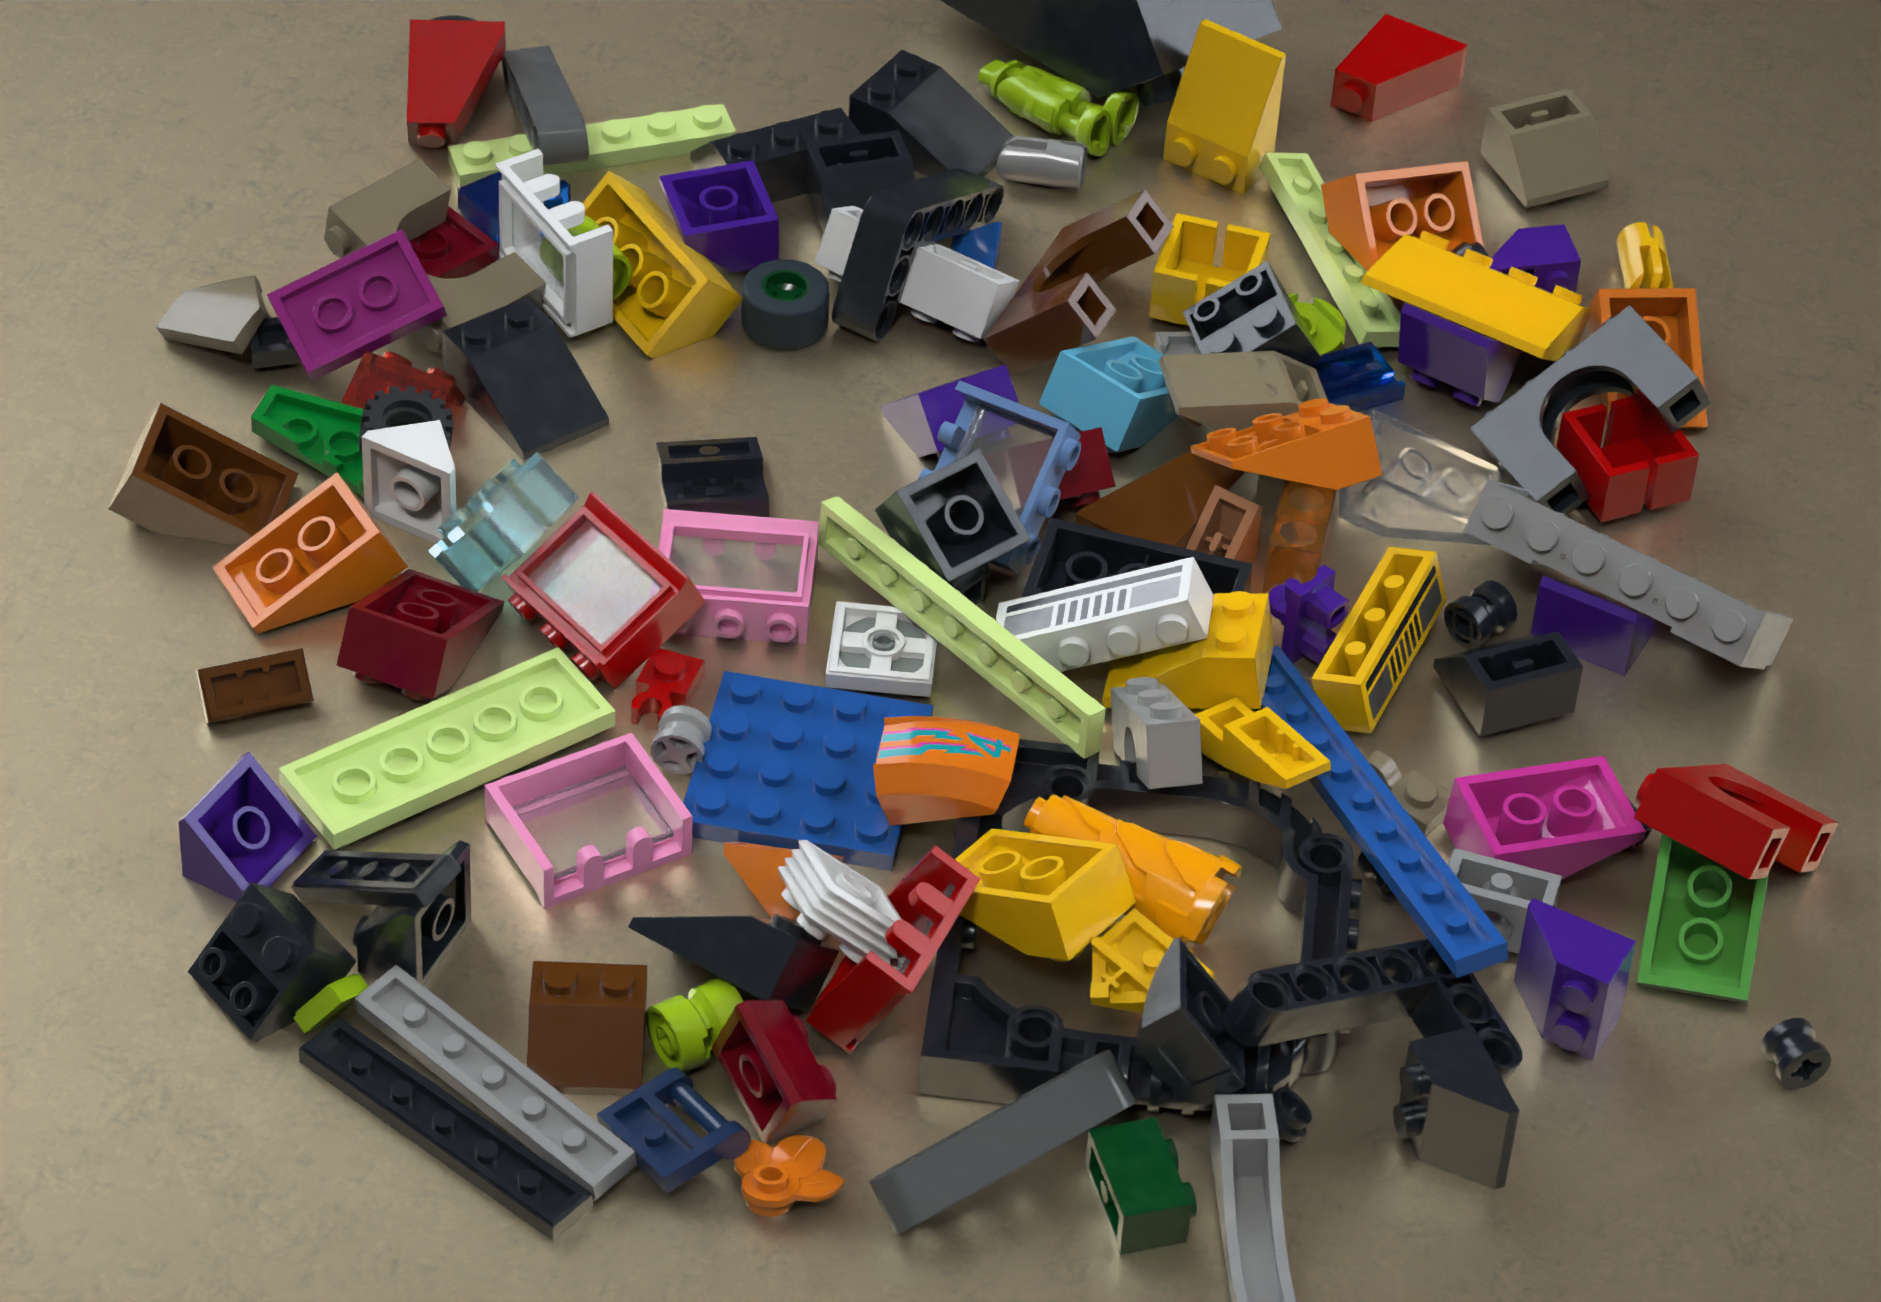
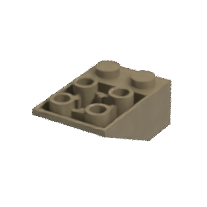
M1276 351L1163 355L1158 361L1176 414L1184 422L1195 427H1200L1203 424L1214 430L1235 428L1239 431L1252 427V420L1259 416L1271 413H1281L1282 416L1298 412V405L1305 401L1319 398L1327 399L1315 368Z

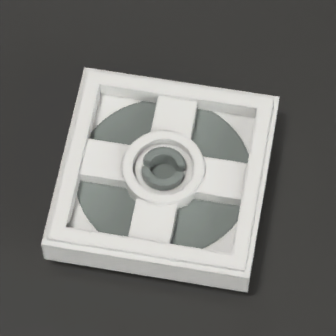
M836 601L825 687L931 697L938 641L896 607Z

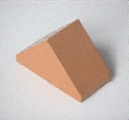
M1215 485L1187 543L1186 549L1253 564L1256 561L1263 507Z

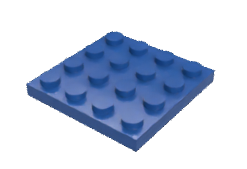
M724 671L709 719L712 724V735L710 741L703 743L705 747L703 763L696 760L683 802L693 816L692 837L723 843L744 842L787 849H799V841L807 840L828 854L844 856V863L892 871L905 824L890 826L876 796L873 764H876L884 730V718L903 716L933 717V705Z

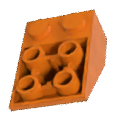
M1325 398L1305 401L1298 405V412L1282 416L1281 413L1259 416L1252 420V427L1239 431L1235 428H1224L1210 432L1206 435L1207 441L1190 446L1192 454L1231 469L1333 490H1339L1383 475L1371 417L1350 410V407L1346 405L1338 406L1331 404Z

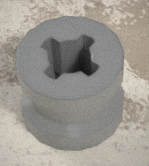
M673 706L665 710L658 723V733L651 744V756L654 762L662 769L671 773H692L696 760L703 763L705 756L703 743L710 741L712 735V724L709 718L701 711L688 706Z

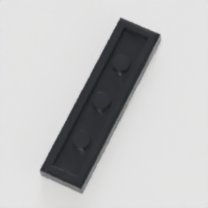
M325 850L293 882L291 888L301 902L426 908L462 871V868L454 857L448 854Z

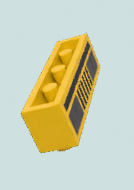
M1391 546L1387 548L1312 676L1311 681L1315 694L1343 730L1372 733L1446 603L1447 598L1436 551Z

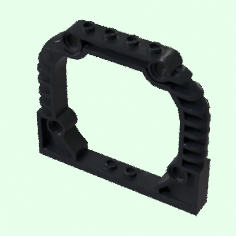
M1019 739L1011 782L997 811L993 815L957 819L952 858L954 859L991 828L1030 833L1031 830L1023 826L1030 808L1038 797L1047 801L1053 794L1060 798L1066 795L1117 820L1120 819L1124 822L1134 823L1153 832L1211 838L1242 846L1273 864L1278 869L1277 888L1279 898L1288 910L1302 918L1298 963L1344 955L1347 952H1356L1360 920L1349 918L1350 911L1359 912L1362 879L1352 878L1354 861L1352 847L1345 839L1338 835L1322 833L1323 830L1313 816L1310 823L1292 806V798L1282 792L1281 798L1261 789V783L1251 779L1248 784L1228 779L1229 772L1218 771L1217 777L1202 775L1203 784L1148 789L1137 777V769L1131 767V761L1121 760L1120 766L1099 764L1100 751L1084 759L1067 744ZM961 915L957 917L936 954L921 1050L918 1094L1007 1104L1087 1059L1106 1050H1111L1137 1100L1134 1104L1148 1105L1147 1111L1159 1112V1107L1182 1109L1181 1115L1193 1116L1194 1110H1213L1214 1103L1208 1106L1175 1102L1174 1092L1143 1056L1135 1055L1136 1037L1064 1028L1063 1020L1051 1008L1042 1005H1025L1015 1008L993 992L979 976L959 974L963 948L974 949L977 925ZM1351 1028L1259 1047L1244 1045L1245 1086L1229 1095L1275 1092L1287 1083L1289 1089L1298 1080L1301 1073L1318 1074L1326 1071L1334 1063L1339 1034L1350 1035Z

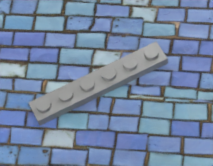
M395 965L354 998L358 1014L539 1157L591 1192L594 1200H597L637 1165L635 1150L399 966Z

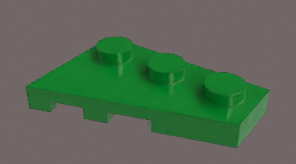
M271 385L251 415L252 432L328 477L338 473L352 491L364 497L362 451H359L358 445L363 409Z

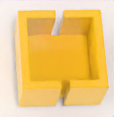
M1176 213L1172 223L1174 227L1166 238L1153 271L1149 317L1173 324L1189 326L1183 314L1184 310L1268 261L1271 233L1228 224L1222 267L1214 266L1219 222Z

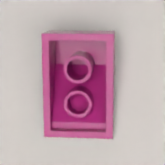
M1605 756L1454 778L1443 822L1456 849L1561 875L1562 879L1644 840L1646 834L1642 823L1634 819L1636 813Z

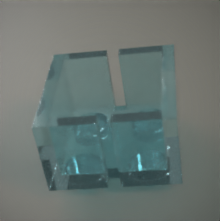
M538 452L534 453L521 465L513 458L491 480L487 479L466 499L468 502L461 509L458 508L437 528L443 536L428 551L462 587L478 592L521 558L547 531L545 526L551 527L579 499V496Z

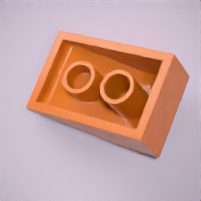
M1696 288L1598 289L1589 306V309H1592L1588 320L1589 336L1597 331L1606 320L1616 316L1630 305L1698 376L1704 388ZM1618 392L1600 393L1601 403L1607 408L1606 425L1608 423L1611 402L1631 397L1630 395ZM1706 408L1683 425L1680 430H1706L1708 427Z
M335 473L212 568L252 628L259 634L357 602L389 582L405 570L408 565L365 505L341 476Z

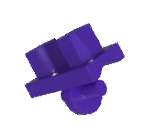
M1325 564L1317 569V575L1311 581L1300 584L1296 579H1288L1285 581V584L1273 587L1269 592L1270 612L1284 626L1281 649L1292 664L1305 655L1317 664H1320L1337 635L1331 629L1343 622L1348 614L1350 600L1333 590L1336 572Z

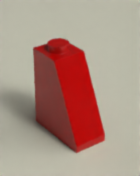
M1385 14L1336 67L1330 106L1373 122L1456 88L1463 81L1468 45Z
M410 19L407 91L408 143H418L420 146L427 148H438L444 144L457 143L506 52L505 21Z

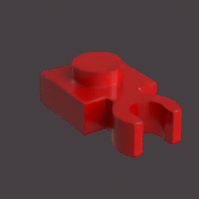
M658 648L648 658L636 680V696L631 702V723L638 725L643 715L654 713L658 715V730L660 717L665 710L672 706H688L704 677L705 660Z

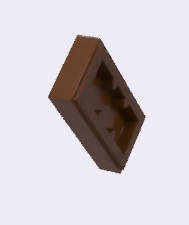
M303 648L195 670L206 723L314 701Z

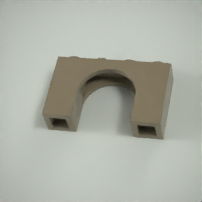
M418 159L328 208L324 240L331 252L342 258L400 229L403 230L408 241H411L445 222L451 189L421 159ZM516 252L467 277L447 279L427 274L445 308L447 316L415 332L421 337L429 350L436 352L443 359L442 331L525 297H529L541 310L546 282Z

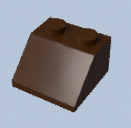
M533 961L529 1000L527 1067L561 1094L626 1096L641 1087L647 1011V965Z

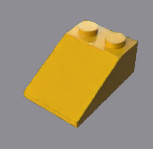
M1207 19L1201 21L1167 120L1163 160L1244 195L1264 176L1260 166L1265 152L1274 153L1286 53Z
M1243 591L1213 594L1208 638L1111 660L1102 697L1103 707L1111 708V688L1126 687V681L1132 678L1151 677L1158 679V683H1163L1187 708L1209 709L1237 697L1250 709H1261L1274 648L1269 594L1247 593Z
M991 828L955 859L980 878L959 915L1026 955L1051 958L1057 962L1070 961L1082 954L1084 947L1092 941V937H1097L1101 932L1115 925L1117 918L1136 903L1118 844Z

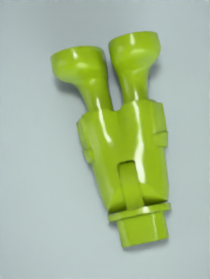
M996 59L984 66L977 78L979 84L991 88V95L1008 107L1011 113L1028 119L1050 133L1053 132L1060 136L1065 134L1075 142L1084 143L1087 147V153L1100 157L1107 152L1109 143L1118 146L1123 142L1132 129L1139 110V97L1133 91L1123 89L1114 92L1108 97L1104 105H1098L1091 102L1092 96L1090 92L1069 79L1054 76L1030 65L1024 67L1023 63L1017 60L1005 63Z

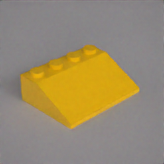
M1422 230L1419 238L1404 234L1364 274L1361 284L1534 356L1551 361H1558L1567 350L1578 345L1592 312V309L1580 305L1583 296L1558 285L1555 286L1553 293L1535 286L1538 277L1512 266L1508 275L1490 268L1494 260L1493 258L1468 248L1464 256L1448 251L1446 248L1449 240Z

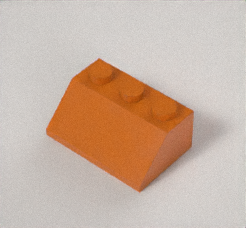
M1468 161L1358 173L1321 184L1329 232L1366 271L1404 234L1419 238L1422 230L1449 240L1446 248L1448 251H1451L1462 242H1466L1469 245L1478 242L1484 247Z

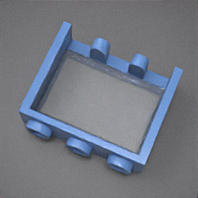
M959 380L955 390L965 398V402L955 424L945 421L939 429L938 440L945 447L935 470L932 471L924 468L918 480L980 449L1031 538L1029 542L988 563L1020 576L1024 565L1031 564L1038 552L1040 537L1037 535L1045 517L1050 518L1058 506L1061 495L1058 487L1066 470L1070 471L1079 458L1081 451L1079 439L1081 434L1068 422Z

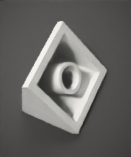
M440 420L367 431L362 436L365 507L374 518L452 551L457 545L455 465Z

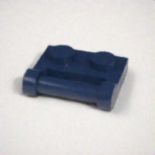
M679 1068L666 1070L597 1113L598 1122L635 1150L637 1166L666 1193L671 1192L723 1158L732 1160L740 1157L747 1150L751 1142L750 1133L740 1123L728 1121L693 1089L692 1079ZM665 1104L670 1106L677 1105L707 1135L700 1138Z

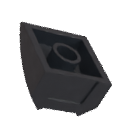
M1174 938L1153 976L1137 1032L1135 1055L1143 1056L1174 1092L1175 1102L1208 1106L1214 1103L1215 1095H1229L1245 1086L1244 1045L1228 1034L1222 1022V1014L1231 1003V1000L1179 938Z

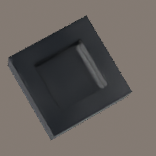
M278 317L263 319L248 344L253 369L301 363Z

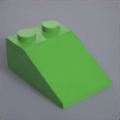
M1662 834L1636 985L1748 1004L1769 873L1765 878L1749 880Z

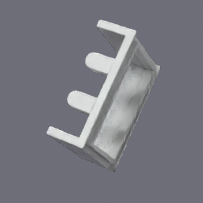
M539 149L496 163L495 167L502 173V180L499 181V259L516 252L546 282L542 308L569 338L612 323V228L606 225L575 237L566 230L585 221V206L579 201H571L551 209H547L543 205V201L559 195L560 179L554 174L543 175V153Z

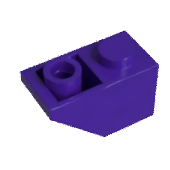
M1564 224L1520 228L1492 256L1494 259L1490 267L1508 275L1512 266L1538 277L1535 286L1553 293L1555 286L1558 285L1576 292L1581 259Z

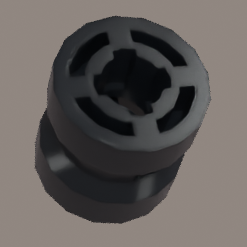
M1493 580L1485 581L1476 586L1470 592V597L1465 595L1453 600L1444 610L1445 625L1450 635L1462 647L1468 649L1477 648L1487 642L1492 633H1500L1511 627L1516 622L1518 615L1516 603L1510 592L1502 584Z

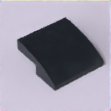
M757 437L656 443L664 509L770 517L769 495L763 477V456Z

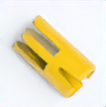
M1646 222L1632 223L1618 234L1616 244L1625 289L1674 288L1663 232L1654 224L1652 225L1653 238L1650 235Z

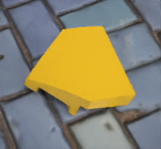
M1135 908L1103 936L1092 937L1091 946L1093 954L1090 999L1093 1005L1139 1013L1143 1011L1153 976L1173 939ZM1199 961V963L1204 967V969L1215 981L1214 972L1210 970L1206 965H1204L1201 961Z

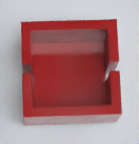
M1631 396L1611 402L1603 447L1600 446L1607 414V408L1603 403L1562 413L1556 449L1577 471L1591 496L1586 500V503L1600 522L1641 513L1643 504H1646L1650 510L1690 500L1699 453L1680 428L1671 435L1639 400Z

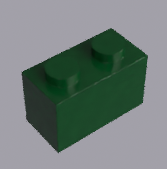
M1156 1117L1089 1129L1085 1169L1119 1255L1187 1242L1190 1217L1196 1216L1197 1213L1195 1193L1190 1182H1182L1178 1173L1179 1161L1176 1146L1171 1138L1164 1139Z

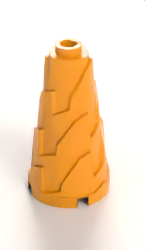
M1053 794L1047 801L1038 797L1023 823V826L1030 829V833L1118 844L1136 903L1123 914L1126 916L1135 908L1173 940L1174 938H1179L1185 945L1188 941L1204 945L1236 888L1223 880L1225 874L1227 873L1238 879L1243 869L1241 865L1222 854L1217 857L1188 843L1170 840L1134 823L1124 822L1120 819L1117 820L1066 795L1060 798ZM1189 949V951H1190V952L1194 955V957H1195V956H1196V955H1195L1196 952H1194L1193 950Z

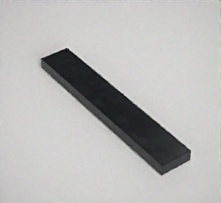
M338 1017L299 1048L300 1063L550 1240L554 1241L593 1207V1194L342 1018Z

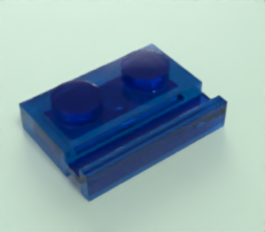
M1371 341L1321 355L1322 359L1310 365V367L1316 369L1328 402L1338 406L1346 405L1350 407V410L1362 412L1404 399L1406 384L1402 380L1397 381L1395 379L1394 369Z

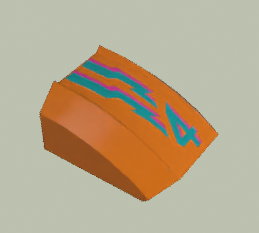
M931 716L884 718V730L876 764H873L876 796L889 825L993 815L997 811L1011 782L1020 734L994 725L957 718Z

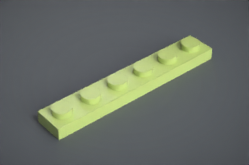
M724 104L702 105L697 108L672 112H656L646 116L611 119L606 122L588 124L585 126L588 137L589 159L543 166V175H560L686 155L710 141L736 134V130ZM522 133L511 137L471 141L466 144L448 146V162L459 190L499 184V181L502 180V173L495 167V164L533 150L526 134Z
M1265 152L1260 169L1360 347H1399L1401 315L1388 294L1361 284L1363 276L1367 271L1329 232L1321 184H1324V181L1308 153Z

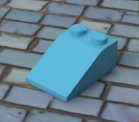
M1134 336L1060 351L1038 403L1054 413L1053 417L1070 423L1075 429L1086 431L1102 427L1107 452L1119 453L1142 447L1178 417L1158 362L1164 354Z

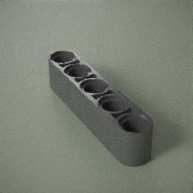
M550 46L506 50L501 60L505 88L532 150L539 149L543 153V166L588 160L589 146L585 122Z
M1106 1050L898 1163L868 1182L895 1234H898L929 1219L1136 1103L1137 1100L1111 1050Z

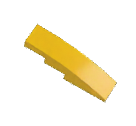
M1235 697L1209 709L1188 708L1200 719L1201 753L1223 767L1251 780L1287 789L1331 770V761L1269 707L1253 712L1240 699Z

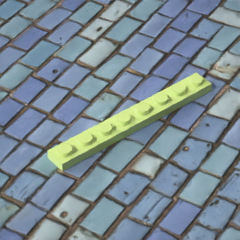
M839 496L821 502L818 545L1061 741L1069 745L1082 758L1085 759L1099 751L1101 752L1105 707Z

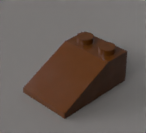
M160 403L137 438L108 509L154 533L240 546L284 513L299 473Z

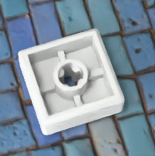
M800 840L799 849H792V857L785 858L786 866L778 867L779 876L786 886L781 893L782 897L792 907L801 912L796 919L797 922L808 933L819 940H824L828 934L841 942L839 944L840 949L857 964L871 950L890 965V959L897 958V951L888 944L885 933L895 921L902 919L883 889L811 842Z

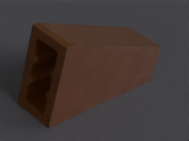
M1189 451L1083 507L1076 513L1075 523L1186 548L1215 485L1250 501L1257 494L1259 474L1231 469L1194 455Z

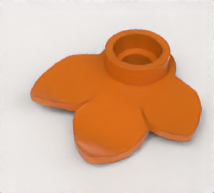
M790 1136L782 1139L776 1147L754 1139L751 1140L747 1150L740 1157L734 1159V1169L742 1177V1196L746 1199L748 1208L762 1216L774 1217L783 1215L791 1210L794 1201L819 1202L826 1200L843 1188L845 1180L835 1173L822 1169L826 1157V1148L819 1139L812 1136Z

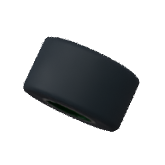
M773 260L759 264L748 272L742 282L741 324L743 329L754 341L774 349H798L811 345L823 336L828 327L829 282L821 271L808 263L796 260Z

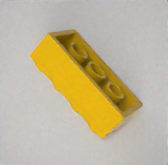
M608 171L583 202L585 216L593 219L600 227L609 225L612 228L613 243L628 258L632 266V276L628 286L619 297L613 300V318L648 357L654 359L713 337L741 303L742 296L704 255L684 244L678 227L643 189Z

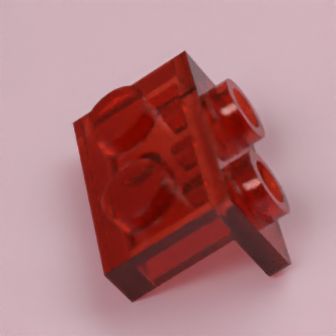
M365 350L341 403L364 409L365 403L369 398L374 400L375 393L383 390L388 394L389 388L393 386H399L400 391H406L407 386H414L417 393H422L424 389L432 392L433 400L440 397L445 402V409L451 408L452 405L462 407L466 397L455 384L456 378L446 371L429 367L428 371L425 372L412 367L411 361L394 352L385 351L384 355L380 356Z

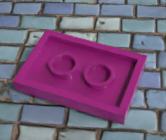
M402 229L267 294L270 304L311 382L447 316L439 296Z

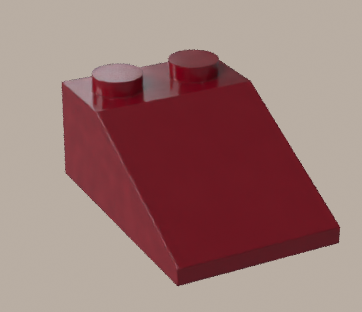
M408 569L349 607L336 666L353 671V676L358 680L374 684L385 682L402 688L401 692L409 698L423 701L434 700L455 684L500 616L505 601Z

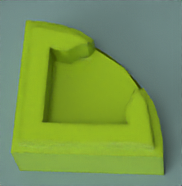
M351 974L328 984L295 1012L296 1015L293 1018L305 1034L345 1010L355 1002L354 998L369 986L360 974Z

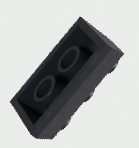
M840 107L710 141L690 151V160L697 170L753 160L768 196L773 203L807 194L804 188L806 143L859 136L861 134Z

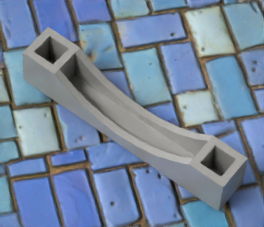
M1273 1094L1215 1095L1209 1147L1231 1302H1297L1291 1279L1284 1230L1279 1134Z

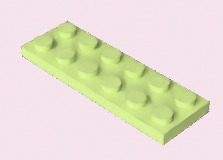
M557 647L279 768V783L331 847L336 850L614 727L615 710L561 649Z

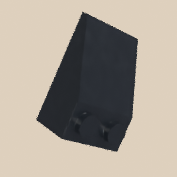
M904 50L896 54L849 95L848 118L860 134L866 135L899 130L912 158L914 171L925 176L962 168L984 177L996 166L1005 141L1010 136H1013L942 67Z
M529 297L442 331L443 377L523 461L609 425L607 413L557 327Z
M774 913L771 920L751 915L633 917L628 928L762 1000H784L787 1007L811 1011L839 953V950L808 933L796 919L793 921L778 913Z

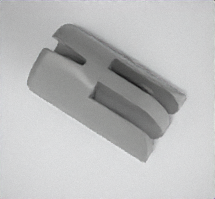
M1010 136L1005 141L996 164L997 173L1004 180L1080 190L1086 170L1087 147L1084 143Z

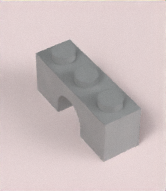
M1132 678L1126 681V687L1111 688L1113 750L1122 760L1136 762L1137 777L1147 788L1155 789L1203 784L1200 719L1163 683H1158L1156 678Z

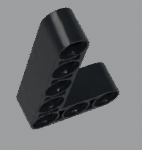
M955 168L873 193L865 204L833 305V323L879 342L882 340L894 321L916 248L991 223L996 217L1003 201V185L965 169Z
M1428 939L1258 970L1251 973L1222 1014V1022L1228 1034L1240 1044L1249 1047H1259L1411 1017L1423 1038L1474 1027L1504 1083H1506L1523 1059L1519 1043L1474 974L1470 973L1456 978Z

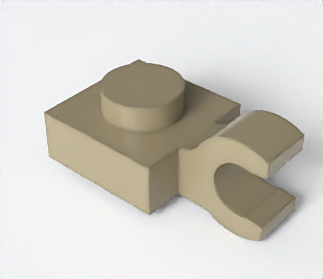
M1376 750L1366 759L1426 837L1444 821L1451 793L1449 790L1415 769L1404 777L1399 772L1394 760L1384 752Z

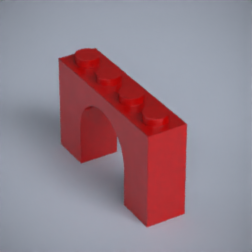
M1728 764L1657 768L1655 773H1650L1646 776L1638 789L1636 802L1640 805L1634 816V819L1749 880L1767 877L1775 860L1799 873L1816 871L1839 823Z

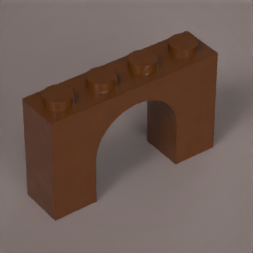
M1144 189L1063 227L987 333L984 340L1004 365L1006 364L1012 376H1015L1058 357L1060 351L1078 348L1097 339L1116 312L1114 306L1097 284L1111 274L1154 255L1173 229V224L1147 190Z

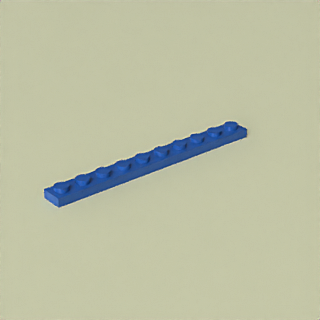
M1278 645L1274 646L1261 709L1269 707L1331 761V770L1308 779L1456 978L1509 960L1507 941Z

